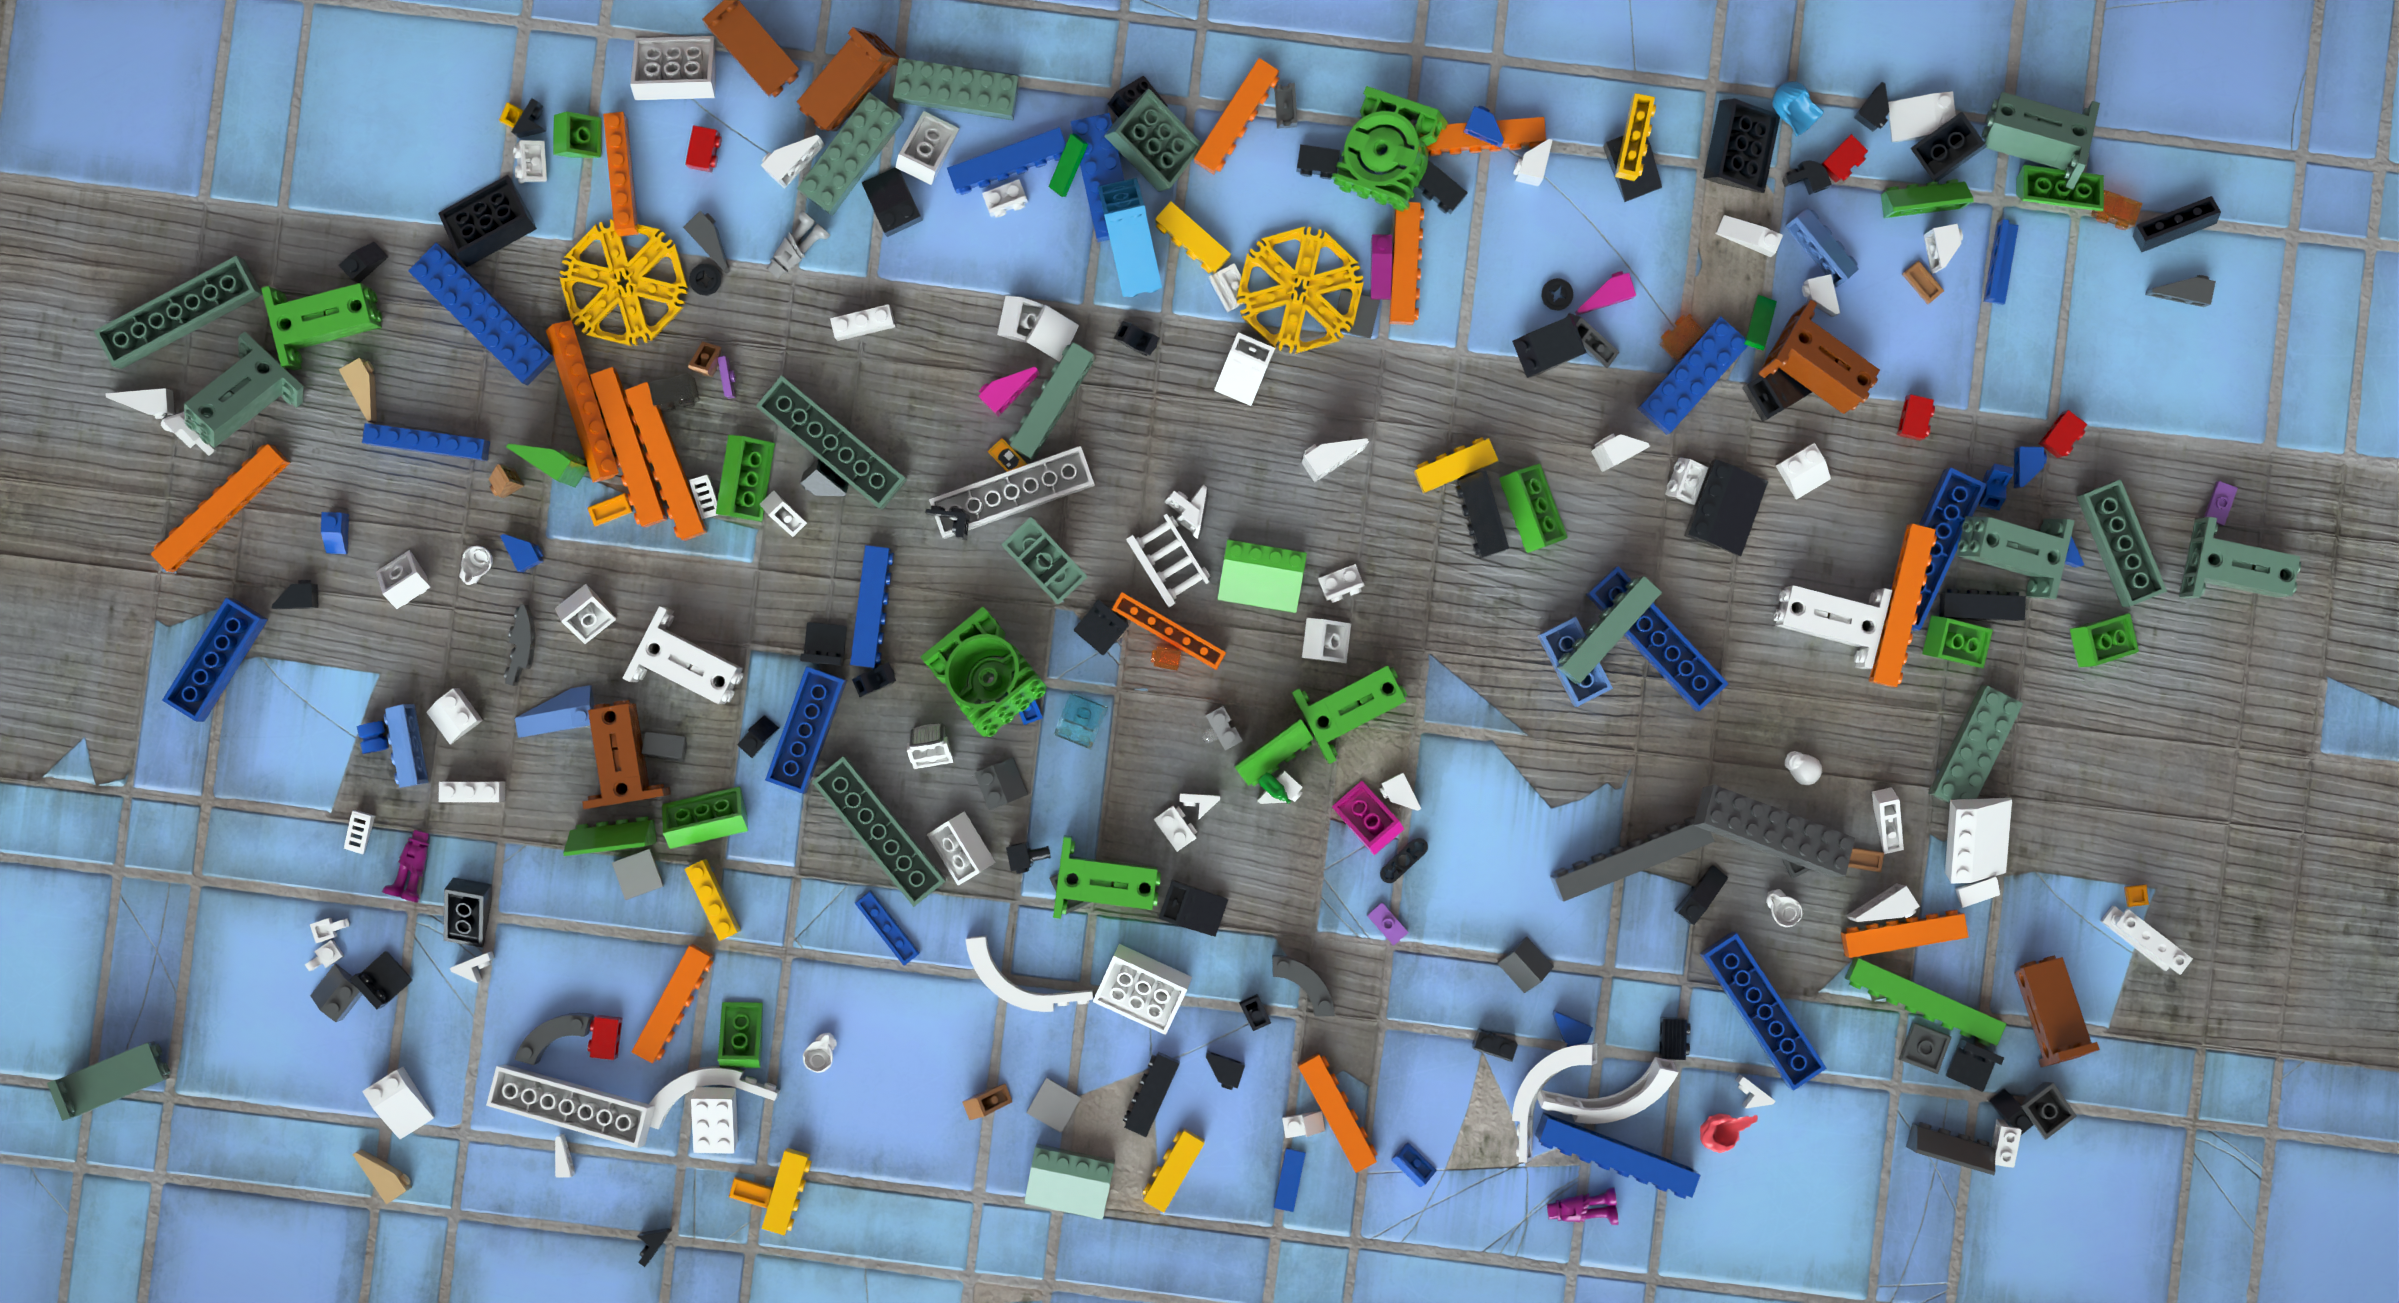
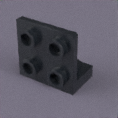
M1145 76L1118 90L1107 103L1119 118L1147 89H1150L1168 107Z
M931 506V509H926L925 513L930 516L957 519V521H953L952 533L958 539L967 540L970 516L965 513L964 509L951 508V511H945V508L941 506Z
M1098 599L1074 628V632L1101 655H1105L1129 625Z
M808 622L804 654L801 653L800 661L843 666L847 626Z
M385 951L363 972L355 974L350 981L377 1010L387 1005L413 979L390 953Z
M1960 1039L1946 1077L1983 1092L1995 1063L2002 1065L2004 1057Z

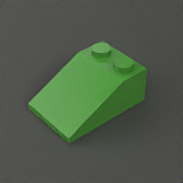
M2130 613L2070 628L2079 668L2097 666L2139 652Z
M1931 615L1922 654L1984 668L1993 629Z
M722 1002L718 1048L720 1067H761L763 1003Z

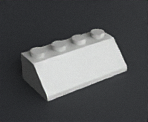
M1613 433L1594 445L1595 449L1591 452L1600 470L1604 472L1649 448L1650 445L1647 442L1622 434L1615 437Z

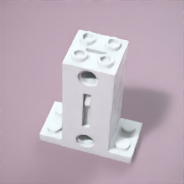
M1794 585L1787 586L1779 594L1778 600L1781 603L1779 609H1776L1774 614L1775 626L1859 647L1860 650L1856 651L1854 657L1855 667L1872 669L1892 590L1886 588L1875 590L1869 598V604L1871 605ZM1792 604L1796 607L1795 613L1792 611ZM1863 622H1864V624H1865V626H1866V627H1865V630H1863V628H1862Z
M659 606L623 679L629 682L643 680L647 672L645 668H648L717 704L730 702L735 693L732 691L735 684H739L744 674L741 673L743 668L666 630V626L669 627L673 622L674 616L672 614L674 611L667 607ZM657 645L660 646V651L658 653L655 652V647ZM721 677L725 679V684L723 686H720L719 680Z

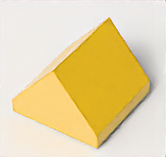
M506 102L499 121L514 128L524 110Z

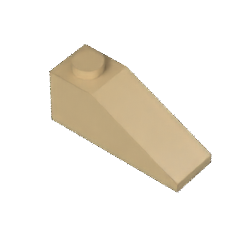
M358 358L340 368L339 371L367 422L374 424L377 422L375 376L372 373L374 368L368 360Z
M362 1149L352 1154L386 1205L412 1188L409 1177L397 1168Z

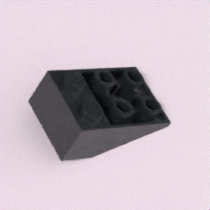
M1780 368L1774 374L1770 373L1765 378L1761 376L1742 387L1762 422L1812 393L1811 390Z
M1172 879L1158 919L1216 937L1229 899Z

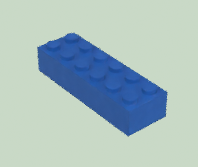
M1110 113L1070 121L1073 134L1078 135L1088 143L1080 167L1097 242L1110 240L1098 186L1124 181L1118 150L1104 136L1112 126Z
M1720 316L1637 409L1666 435L1670 434L1748 347V345L1744 344L1746 338Z
M225 598L162 701L196 722H205L268 619L235 598Z
M806 666L765 781L801 794L807 793L847 680Z

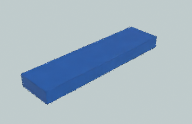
M871 890L855 902L856 906L903 966L920 954Z

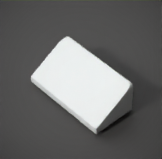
M1996 876L1955 889L1961 908L2000 895Z

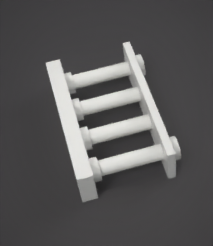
M1165 514L1166 522L1141 538L1137 537L1135 539L1132 535L1126 540L1170 608L1176 604L1174 599L1177 598L1178 594L1202 579L1205 584H1208V578L1211 576L1205 567L1201 568L1177 531L1176 527L1179 525L1174 517H1169ZM1169 529L1173 531L1177 538L1176 540L1152 555L1144 554L1142 549L1145 547V544ZM1182 545L1188 556L1166 570L1156 573L1153 568L1155 562ZM1193 563L1198 573L1175 588L1167 590L1163 584L1166 581L1165 579Z
M2112 905L2100 921L2164 971H2167L2170 967L2181 975L2193 959L2129 909H2126L2123 913L2116 906Z

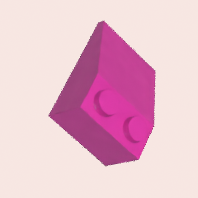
M1032 367L992 381L990 384L986 383L979 390L980 395L978 397L999 417L1040 373L1036 367Z
M1360 781L1332 806L1335 812L1373 855H1376L1404 830L1400 821L1363 781Z

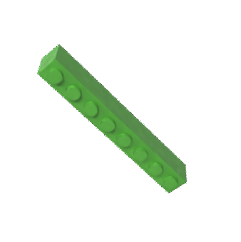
M1857 957L1853 958L1845 976V979L1850 981L1849 985L1857 989H1861V986L1869 989L1867 993L1879 998L1881 994L1887 997L1886 1001L1896 1006L1898 1003L1906 1005L1905 1010L1914 1014L1917 1011L1924 1013L1923 1018L1932 1022L1935 1019L1942 1021L1941 1026L1953 1030L1954 1027L1960 1029L1959 1034L1970 1039L1972 1035L1978 1037V1042L1988 1047L1990 1044L1998 1045L2007 1025L2002 1021Z

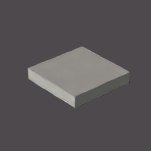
M651 849L612 862L625 900L664 886Z
M1046 1077L1026 1113L1061 1133L1079 1103L1081 1096Z

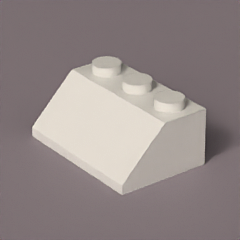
M965 811L927 834L957 885L962 884L996 863Z

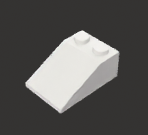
M1953 91L1888 102L1891 141L1900 142L1924 139L1955 117Z
M923 111L898 155L895 168L932 185L960 128Z
M818 135L774 150L772 154L768 153L763 158L761 166L785 189L823 149L825 144Z
M1896 883L1846 916L1848 919L1856 922L1902 918L1904 916L1908 918L1915 914V909L1920 906L1907 886Z
M404 1067L393 1071L362 1091L372 1108L399 1139H402L435 1118Z

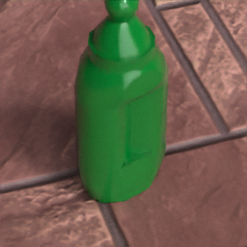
M1266 772L1259 779L1260 786L1273 798L1286 801L1287 804L1291 803L1285 787L1272 774Z

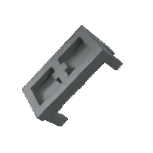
M1289 83L1288 86L1279 84L1274 88L1277 129L1297 127L1295 83Z
M645 732L642 754L645 757L685 762L686 737Z

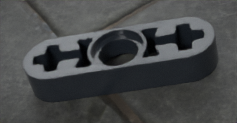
M1414 838L1381 868V879L1386 883L1395 882L1427 852V842L1422 838ZM1415 842H1423L1422 848L1424 850L1422 852L1417 850L1414 853L1417 857L1413 859L1412 855L1406 852V850L1409 848L1412 851L1415 849ZM1401 855L1409 857L1410 862L1407 866H1401L1398 863V858ZM1395 862L1396 866L1402 869V871L1398 873L1396 869L1392 873L1394 876L1392 879L1389 877L1385 879L1386 873L1384 871L1386 869L1392 870L1394 866L1391 864Z

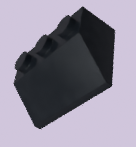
M1960 112L1910 149L1932 180L1938 182L1988 146L1964 113Z

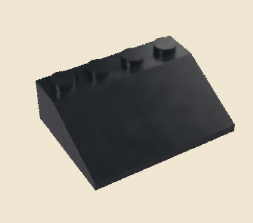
M1735 98L1719 100L1703 179L1726 186L1765 193L1780 116Z
M509 175L438 213L456 255L466 267L537 229Z
M1717 459L1711 461L1684 536L1741 557L1768 481Z
M1482 471L1457 482L1458 486H1455L1458 498L1462 497L1464 505H1461L1464 517L1467 516L1469 520L1467 529L1469 535L1473 536L1475 543L1472 544L1475 555H1479L1481 559L1508 550L1509 545L1487 471Z

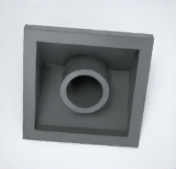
M1527 936L1497 963L1523 993L1541 983L1554 967Z

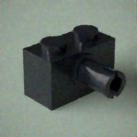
M1023 842L1006 847L1011 871H1016V874L1028 872L1029 868L1033 866L1034 861L1051 858L1049 846L1031 850L1029 842Z

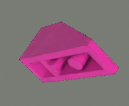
M1623 271L1612 274V278L1575 311V314L1581 315L1633 299L1636 293L1630 274H1623Z

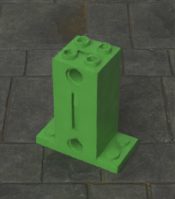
M361 283L289 302L286 295L270 286L261 288L280 364L282 367L293 371L302 369L300 364L302 363V356L297 349L382 328V314L376 307V302H378L377 295L374 290L372 291L371 288Z
M1384 666L1309 706L1307 702L1310 700L1305 690L1301 692L1300 689L1291 692L1328 764L1337 761L1335 756L1338 754L1333 744L1328 745L1327 742L1406 702L1405 697L1408 695L1402 685L1398 686L1395 680L1398 676L1393 667ZM1386 682L1392 687L1389 694L1384 693L1382 690V686ZM1320 716H1325L1328 720L1325 727H1320L1317 723Z
M1064 835L1053 918L1061 919L1062 914L1066 915L1068 901H1064V899L1152 910L1153 905L1157 906L1158 892H1155V885H1160L1161 872H1157V867L1070 856V854H1074L1076 841H1072V836ZM1068 874H1076L1078 881L1075 883L1069 882L1067 879ZM1141 883H1148L1150 889L1147 892H1142L1139 889Z

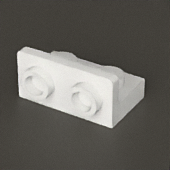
M520 140L513 149L514 158H517L515 177L518 178V183L546 182L544 141Z
M1019 179L982 193L990 216H995V218L1007 214L1006 211L1014 209V211L1020 210L1028 203Z
M1678 458L1674 465L1672 477L1667 484L1665 495L1695 505L1708 467L1691 459Z
M1356 564L1318 578L1326 601L1331 600L1332 603L1343 599L1342 595L1350 592L1352 596L1362 592L1361 588L1365 586Z
M1173 805L1157 816L1154 821L1178 852L1197 838L1195 836L1197 831L1191 823L1187 825L1183 818L1186 815L1179 806L1175 808Z
M1996 1119L1991 1147L1995 1148V1165L2013 1168L2015 1166L2021 1129L2008 1126L2006 1121L2002 1119Z

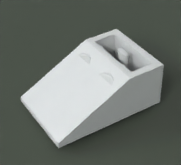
M1238 332L1214 391L1251 406L1275 348Z

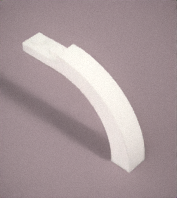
M987 935L967 937L965 939L970 961L980 979L994 994L1014 1006L1031 1011L1053 1012L1054 1003H1057L1058 1006L1070 1005L1069 1002L1077 1001L1078 1004L1090 1003L1089 1000L1094 998L1093 989L1049 994L1025 990L1008 980L998 969L988 947Z
M1597 1043L1577 1044L1558 1050L1535 1065L1523 1080L1514 1102L1512 1121H1520V1124L1517 1126L1519 1144L1516 1149L1519 1162L1527 1163L1532 1161L1533 1117L1539 1090H1542L1554 1075L1565 1068L1576 1065L1597 1064Z
M1655 1057L1646 1073L1638 1081L1614 1095L1585 1099L1539 1090L1537 1099L1541 1108L1547 1111L1562 1112L1566 1115L1572 1114L1574 1121L1577 1123H1609L1635 1115L1653 1104L1668 1090L1679 1072L1673 1061Z
M709 1066L695 1069L674 1079L652 1099L649 1104L655 1106L650 1127L659 1130L675 1102L684 1094L694 1090L695 1087L727 1085L774 1101L778 1098L781 1090L776 1089L777 1086L770 1083H765V1085L757 1083V1079L746 1076V1078H743L745 1070L740 1068Z

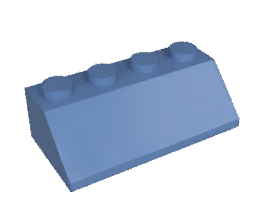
M1807 208L1785 227L1825 275H1832L1833 284L1835 287H1838L1859 270L1858 264L1852 256H1848L1845 253L1842 243L1838 240L1835 241L1831 236V230L1826 225L1823 226L1820 223L1817 213Z
M1576 617L1537 635L1574 707H1578L1613 689L1600 662L1579 684H1574L1557 668L1560 664L1558 660L1565 653H1570L1573 650L1571 647L1578 638L1586 636Z
M402 704L386 708L384 721L389 728L387 738L389 744L392 745L393 753H391V760L396 766V783L399 784V788L429 783L415 704Z

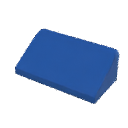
M1406 1143L1391 1159L1418 1187L1426 1185L1437 1171L1409 1143Z

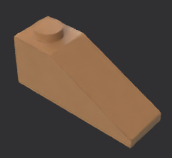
M502 464L496 465L489 478L492 484L490 485L491 491L495 496L498 495L501 498H505L524 487L515 469Z

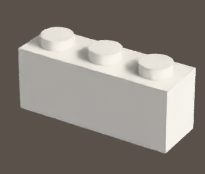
M889 304L830 318L834 337L837 341L896 327L892 308Z
M505 781L439 782V802H505Z

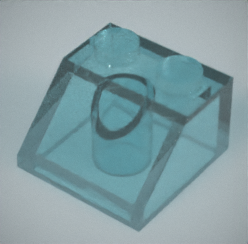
M1071 693L1059 718L1054 735L1091 749L1108 707Z

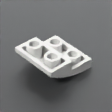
M1045 304L1036 318V324L1027 336L1026 342L1060 362L1065 347L1071 344L1079 325Z

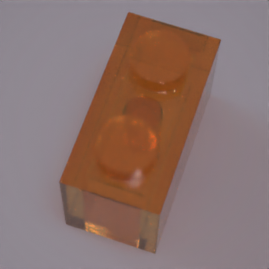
M2104 190V210H2092L2091 216L2095 217L2096 221L2107 224L2109 222L2114 224L2117 229L2127 230L2135 226L2143 203Z
M1157 646V650L1152 651L1151 662H1154V667L1178 671L1182 651Z

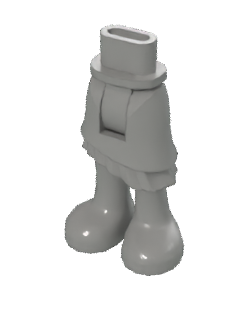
M803 210L799 213L800 225L793 234L788 232L787 238L784 237L773 258L770 259L772 262L766 268L778 279L783 273L787 274L788 270L802 261V258L805 257V252L818 239H828L831 236L817 223L808 237L798 245L797 242L816 223Z

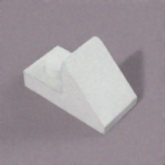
M1180 793L1179 802H1183V806H1195V803H1200V819L1220 801V795Z
M491 951L453 966L450 970L457 975L479 983L482 981L478 968L481 969L491 965L489 961L495 959Z
M1739 1074L1735 1079L1739 1083L1738 1088L1745 1094L1751 1092L1742 1104L1744 1108L1773 1105L1776 1102Z
M1322 1110L1282 1117L1286 1138L1302 1135L1309 1137L1325 1131Z

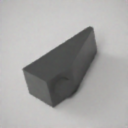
M699 211L683 228L720 268L728 274L730 270L719 232L713 225L716 221L708 213L704 215Z
M2197 275L2194 278L2152 288L2146 291L2145 295L2206 307L2212 303L2216 281L2209 280L2210 277Z
M1569 313L1567 317L1572 315L1587 354L1608 368L1619 354V351L1582 317Z

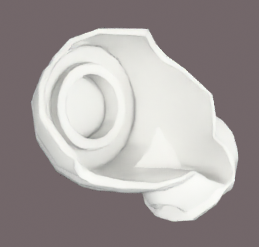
M478 545L470 546L465 550L461 561V572L459 573V577L465 584L477 583L481 576L490 570L493 564V557L490 551Z
M1796 751L1787 754L1785 766L1790 770V773L1797 782L1802 785H1811L1819 780L1822 774V765L1818 759Z
M1780 889L1771 890L1767 893L1766 903L1771 909L1772 916L1778 925L1792 927L1799 922L1803 910L1797 900L1786 896Z
M831 1033L819 1035L804 1051L803 1062L809 1070L820 1073L825 1072L831 1067L833 1050L837 1045V1041Z

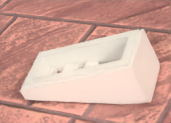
M704 475L689 480L701 519L718 515L716 514L718 500L711 476ZM706 482L707 486L697 488L698 484ZM709 490V494L699 495L700 492ZM709 498L712 499L711 502L702 504L701 502L702 500H706ZM710 506H714L715 508L713 510L704 512V508Z
M358 810L352 811L344 849L360 854L365 853L375 815ZM358 819L365 820V824L359 823ZM356 826L364 828V832L355 830ZM353 835H361L362 839L355 838ZM354 841L357 843H361V846L357 847L351 845V842Z
M560 1134L555 1138V1176L573 1177L575 1169L565 1134Z

